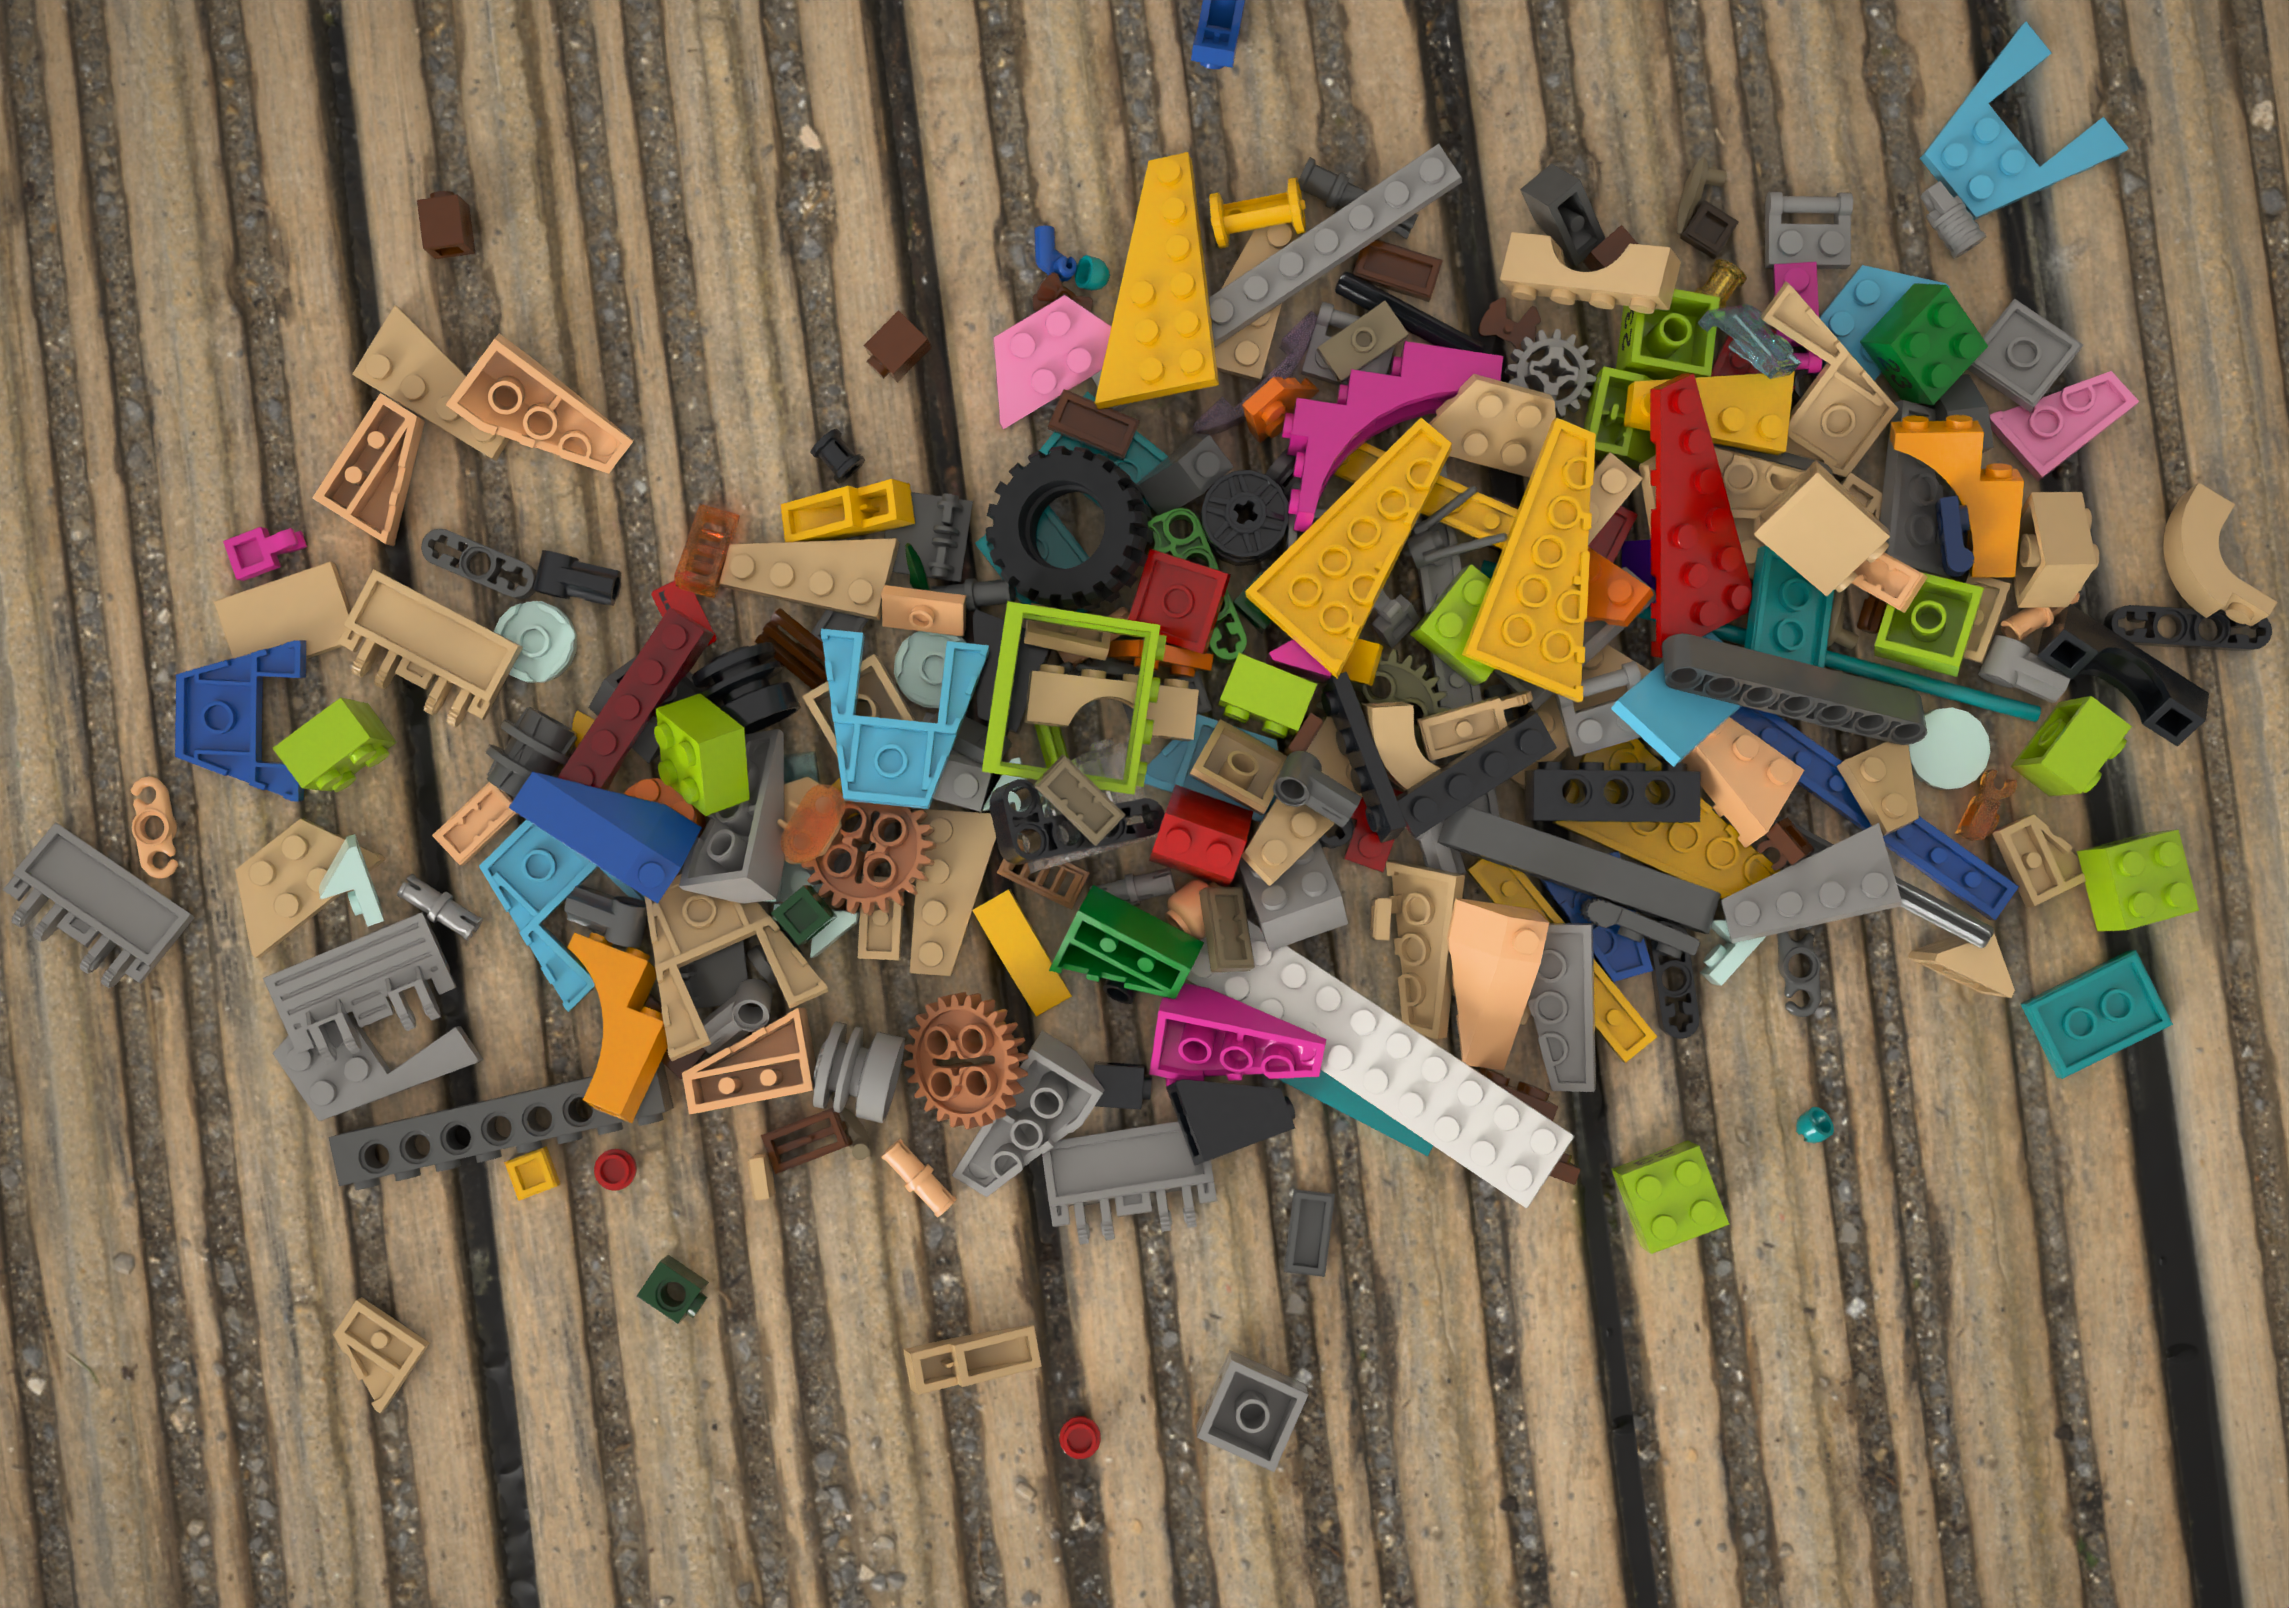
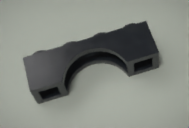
M2070 604L2068 607H2065L2054 619L2053 624L2043 630L2037 657L2071 679L2085 674L2098 677L2110 683L2133 704L2144 726L2178 747L2206 721L2209 693L2073 605Z

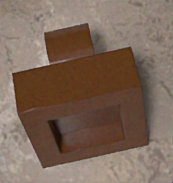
M1788 817L1772 826L1766 834L1769 839L1763 841L1757 848L1760 854L1769 849V847L1778 849L1780 859L1771 866L1774 871L1783 868L1788 863L1791 865L1796 864L1814 850L1812 845Z

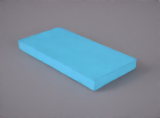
M1712 632L1702 636L1703 638L1722 642ZM1662 662L1620 697L1611 709L1666 761L1675 767L1742 706L1670 688L1665 682L1664 665Z

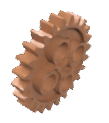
M832 789L831 791L836 793L842 826L825 855L804 861L801 864L802 868L806 870L816 871L807 881L812 885L823 883L818 895L824 899L834 893L831 905L836 908L841 907L847 900V912L851 914L856 913L860 904H862L864 914L872 916L875 904H878L881 911L888 913L889 900L892 899L900 906H904L902 893L906 890L916 896L918 892L912 883L915 879L927 882V876L920 870L922 866H934L935 863L925 856V851L936 849V844L924 838L934 832V828L931 825H920L928 816L927 812L923 809L912 812L914 809L912 807L845 801L841 793ZM879 812L880 816L873 827V814ZM860 813L862 816L860 828L852 833L846 832V819L851 814ZM900 822L902 826L900 837L893 842H886L884 838L886 827L891 823ZM870 841L876 844L874 851H867L866 854L860 851L862 844H869ZM849 853L851 856L849 869L845 872L837 873L834 868L836 858L840 854ZM883 862H889L892 868L890 877L884 882H876L874 879L875 868ZM863 867V881L857 883L856 878Z
M966 992L939 997L938 1002L927 1004L925 1006L927 1013L918 1014L915 1017L920 1026L908 1030V1033L915 1039V1043L904 1046V1049L913 1053V1059L904 1062V1066L914 1068L915 1074L907 1079L908 1083L918 1082L920 1086L914 1095L915 1098L926 1096L928 1100L924 1110L927 1112L938 1108L937 1121L950 1119V1126L952 1128L964 1125L965 1129L977 1126L982 1127L992 1124L993 1120L1005 1117V1110L1017 1105L1013 1095L1024 1092V1088L1017 1082V1079L1028 1076V1072L1019 1067V1062L1028 1059V1055L1018 1053L1017 1049L1018 1046L1025 1042V1039L1021 1037L1014 1038L1012 1032L1018 1026L1017 1022L1006 1024L1004 1020L1008 1010L994 1011L995 1000L982 1001L981 994L979 993L967 995ZM980 1034H981L982 1039H983V1045H982V1043H981V1041H980V1038H979V1035H980ZM945 1036H946L947 1041H948V1046H947V1044H946V1042H945ZM980 1056L995 1057V1062L983 1061L976 1064L962 1062L951 1065H938L936 1059L947 1060L955 1057L960 1059ZM984 1076L986 1077V1080H987V1086H986V1084L984 1083V1079H983Z

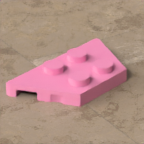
M1063 295L993 337L999 424L1002 429L1007 428L1062 394L1063 389L1070 390L1101 371L1112 326Z

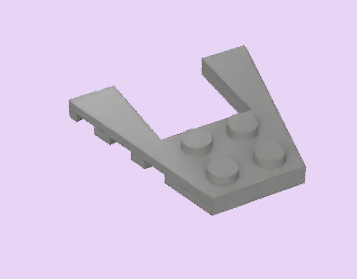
M351 1012L348 1014L361 1041V1051L351 1054L344 1044L335 1020L325 1023L324 1026L336 1049L337 1061L326 1064L317 1046L297 1054L289 1035L273 1052V1055L318 1121L331 1118L483 1060L462 1027L457 1026L391 1071L364 1030L359 1027L356 1018Z

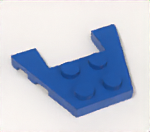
M294 640L283 645L176 674L175 757L221 775H229L245 781L250 786L274 792L283 796L284 799L294 802L304 800V789H302L283 762L262 761L263 676L306 678V640Z

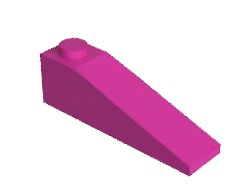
M1184 983L1176 999L1162 997L1158 1011L1149 1074L1175 1080L1204 1081L1205 1077L1227 1076L1228 1081L1242 1080L1243 1075L1264 1074L1269 1079L1319 1077L1327 1039L1210 988Z

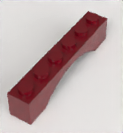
M669 608L558 775V778L608 790L629 751L656 713V708L663 704L674 688L692 669L714 636V633L682 612Z

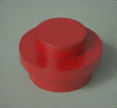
M622 1149L605 1151L598 1157L594 1166V1174L598 1183L605 1189L612 1191L621 1190L629 1186L637 1172L634 1158L630 1153Z
M1076 1416L1064 1423L1060 1431L1059 1441L1063 1451L1068 1456L1075 1459H1085L1092 1456L1098 1450L1101 1442V1433L1098 1425L1092 1419L1085 1416Z

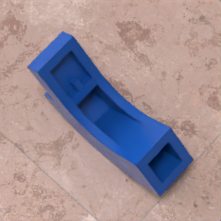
M1203 0L1193 43L1191 61L1200 62L1202 66L1209 69H1222L1224 66L1233 67L1245 0Z

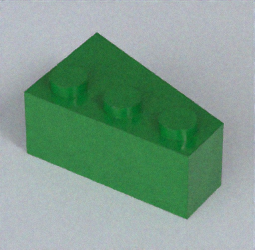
M1093 885L1077 911L1049 971L1062 973L1063 969L1087 974L1086 979L1099 982L1102 977L1124 982V988L1176 999L1204 942Z

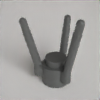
M1471 486L1429 518L1414 525L1415 535L1408 537L1406 542L1417 569L1443 558L1471 552L1507 540V534L1501 533L1445 547L1439 530L1430 533L1429 529L1477 492L1476 486Z

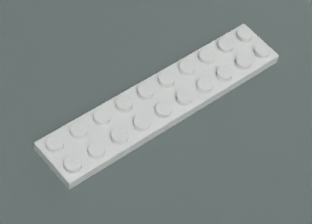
M1248 919L1255 966L1250 971L1211 973L1206 937L1201 940L1204 944L1186 979L1197 986L1210 988L1327 1039L1321 1065L1322 1071L1525 1208H1529L1575 1136L1289 946L1286 945L1269 951L1261 928Z

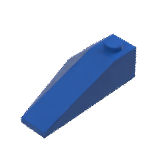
M532 771L509 805L511 810L657 904L682 868L702 828L666 804Z

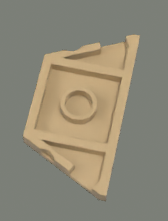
M1473 374L1459 388L1455 397L1446 400L1435 411L1437 416L1429 424L1452 443L1450 457L1530 478L1551 423L1556 418L1555 401L1550 394Z
M299 819L235 869L251 954L255 958L263 957L343 894L340 893L320 899L319 885L344 843L345 837L333 834L307 819ZM360 846L369 872L386 860L383 855Z

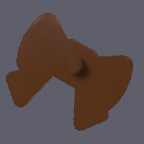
M1051 272L1041 281L1036 294L1033 295V311L1036 312L1065 295L1090 312L1093 300L1088 296H1076L1074 292L1062 285L1057 273Z
M1501 297L1489 305V309L1480 321L1478 334L1481 337L1496 335L1503 340L1511 342L1515 349L1524 352L1521 342L1525 337L1534 341L1536 335L1535 325L1541 322V318L1537 308L1532 306L1518 323L1508 319L1506 299Z

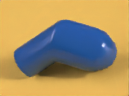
M1052 226L1035 227V262L1037 267L1047 275L1051 272L1057 273L1061 282L1070 280L1077 271V263L1071 256L1067 258L1055 249V228Z

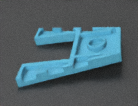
M2027 22L2022 24L2013 34L2014 36L1998 54L1954 115L1919 158L1936 180L1942 182L1953 198L1957 195L1966 205L1967 211L1973 216V220L2012 204L2034 192L2046 189L2070 176L2091 169L2104 161L2116 158L2129 149L2107 120L2102 117L2039 167L1989 103L2052 54Z
M821 629L844 800L929 809L987 660L989 645L947 641L938 723L855 715L865 636L861 632Z
M526 819L479 867L506 912H509L516 923L527 946L529 945L536 956L550 984H553L563 1001L564 1008L569 1012L595 987V984L582 962L542 922L571 895L575 886H580L599 866ZM600 868L628 897L645 901L643 894Z

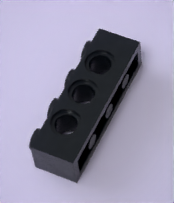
M1537 762V769L1525 771V821L1700 822L1701 772L1687 771V764L1678 763L1675 767L1670 763L1661 764V771H1646V763H1620V770H1604L1603 762H1579V770H1563V762ZM1568 780L1576 783L1579 788V796L1574 803L1566 801L1562 794L1563 785ZM1609 781L1615 782L1620 789V797L1614 804L1607 801L1604 796V787ZM1651 781L1655 782L1661 790V797L1656 804H1652L1645 794L1646 787Z

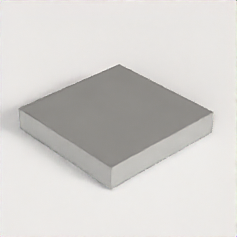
M2014 298L1984 335L1983 339L1988 347L1967 370L2031 412L2078 354L2083 344Z

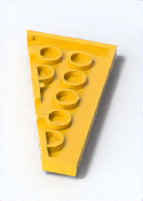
M1188 152L1148 161L1095 398V405L1098 409L1219 385L1193 165Z
M1420 418L1245 591L1246 597L1337 679L1452 450V443L1423 418Z
M1555 418L1549 428L1462 655L1573 701L1582 702V664L1585 663V647H1583L1584 620L1587 619L1590 561L1588 536L1592 520L1590 494L1594 479L1596 434L1562 419Z

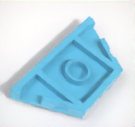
M1862 265L1819 318L1875 381L1881 371L1860 341L1914 283L1947 285L1946 283ZM1822 359V365L1824 368L1827 362Z
M1198 714L1196 716L1194 740H1172L1147 765L1144 781L1146 785L1172 793L1176 784L1250 810L1189 776L1219 722L1217 720ZM1236 727L1278 751L1277 740ZM1275 794L1263 815L1253 811L1252 820L1261 823L1277 798Z

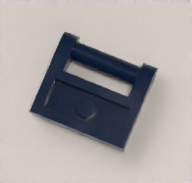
M1957 495L1940 498L1935 505L1942 568L1946 575L1956 578L1966 573L1974 563L1973 553L1964 547L1962 534L1966 533V530H1969L1967 505L1959 506Z

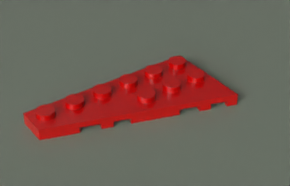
M1683 373L1650 389V441L1656 445V469L1651 470V486H1656V509H1651V575L1656 578V602L1651 603V619H1656V641H1651V656L1659 658L1663 657L1661 645L1668 637L1682 633L1702 637L1748 613L1752 600L1750 577L1694 373Z

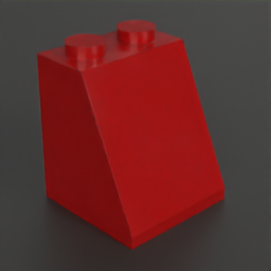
M1175 784L1149 861L1227 887L1234 878L1243 853L1253 811Z

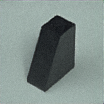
M976 609L973 615L974 644L989 645V654L976 686L978 718L986 721L985 726L988 727L1004 620ZM1023 627L1020 636L1006 737L1009 731L1019 734L1025 720L1030 672L1032 670L1039 671L1040 664H1047L1052 649L1025 644L1026 629Z
M1184 1079L1166 1086L1194 1166L1295 1129L1293 1122L1295 1110L1293 1104L1287 1096H1283L1280 1088Z

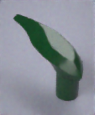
M907 543L905 545V552L910 572V584L913 589L929 591L931 587L923 563L912 545Z

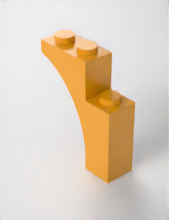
M1913 415L1903 417L1902 422H1891L1890 440L1894 450L1909 454L1933 468L1955 491L1961 504L1967 505L1969 515L1967 549L1974 556V563L1969 569L1971 577H2015L2024 480L2018 469H2013L2011 465L2003 463L1988 464L1986 469H1981L1984 431L1978 420L1973 421V418L1970 416L1951 415L1946 417V421H1929L1927 417Z
M574 932L567 948L578 957L593 979L599 995L603 1017L601 1053L596 1071L583 1101L599 1111L632 1123L668 1047L662 1013L643 1006L657 978L656 969L649 962L650 956L638 949L627 947L624 952L613 948V943L604 939L602 935L591 932L587 938Z

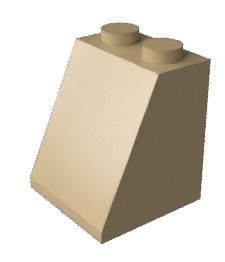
M1817 461L1813 462L1754 520V535L1825 596H1828L1834 589L1838 593L1846 589L1857 577L1854 570L1865 560L1870 563L1874 562L1889 547V544L1886 542L1890 538L1889 530Z

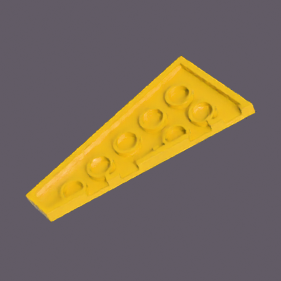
M1638 739L1583 754L1580 762H1603L1604 770H1620V763H1646V771H1661L1662 764L1644 748V745ZM1571 781L1564 798L1569 803H1574L1578 799L1579 788L1576 783ZM1609 781L1604 787V796L1612 804L1618 801L1620 789L1615 782ZM1653 781L1647 785L1645 790L1646 797L1652 804H1656L1661 797L1660 787ZM1701 797L1700 822L1553 821L1555 825L1613 851H1619L1620 854L1657 871L1714 890L1721 894L1720 899H1724L1781 871H1774L1771 868L1773 863L1751 845L1745 848L1738 840L1740 836L1738 831L1712 810L1713 808Z

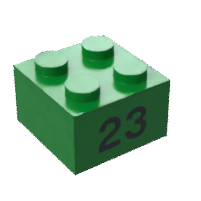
M1914 283L1860 341L1901 400L1934 405L1988 347L1947 285Z

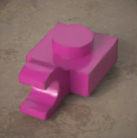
M258 527L223 541L236 580L246 581L280 568L281 565L277 555L292 553L307 547L302 531L294 533L292 528L270 536L267 528Z

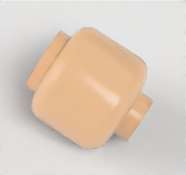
M1192 879L1169 897L1167 901L1168 912L1165 913V917L1170 925L1202 940L1206 935L1199 891L1205 887L1219 886L1215 882H1211L1208 885L1200 879Z

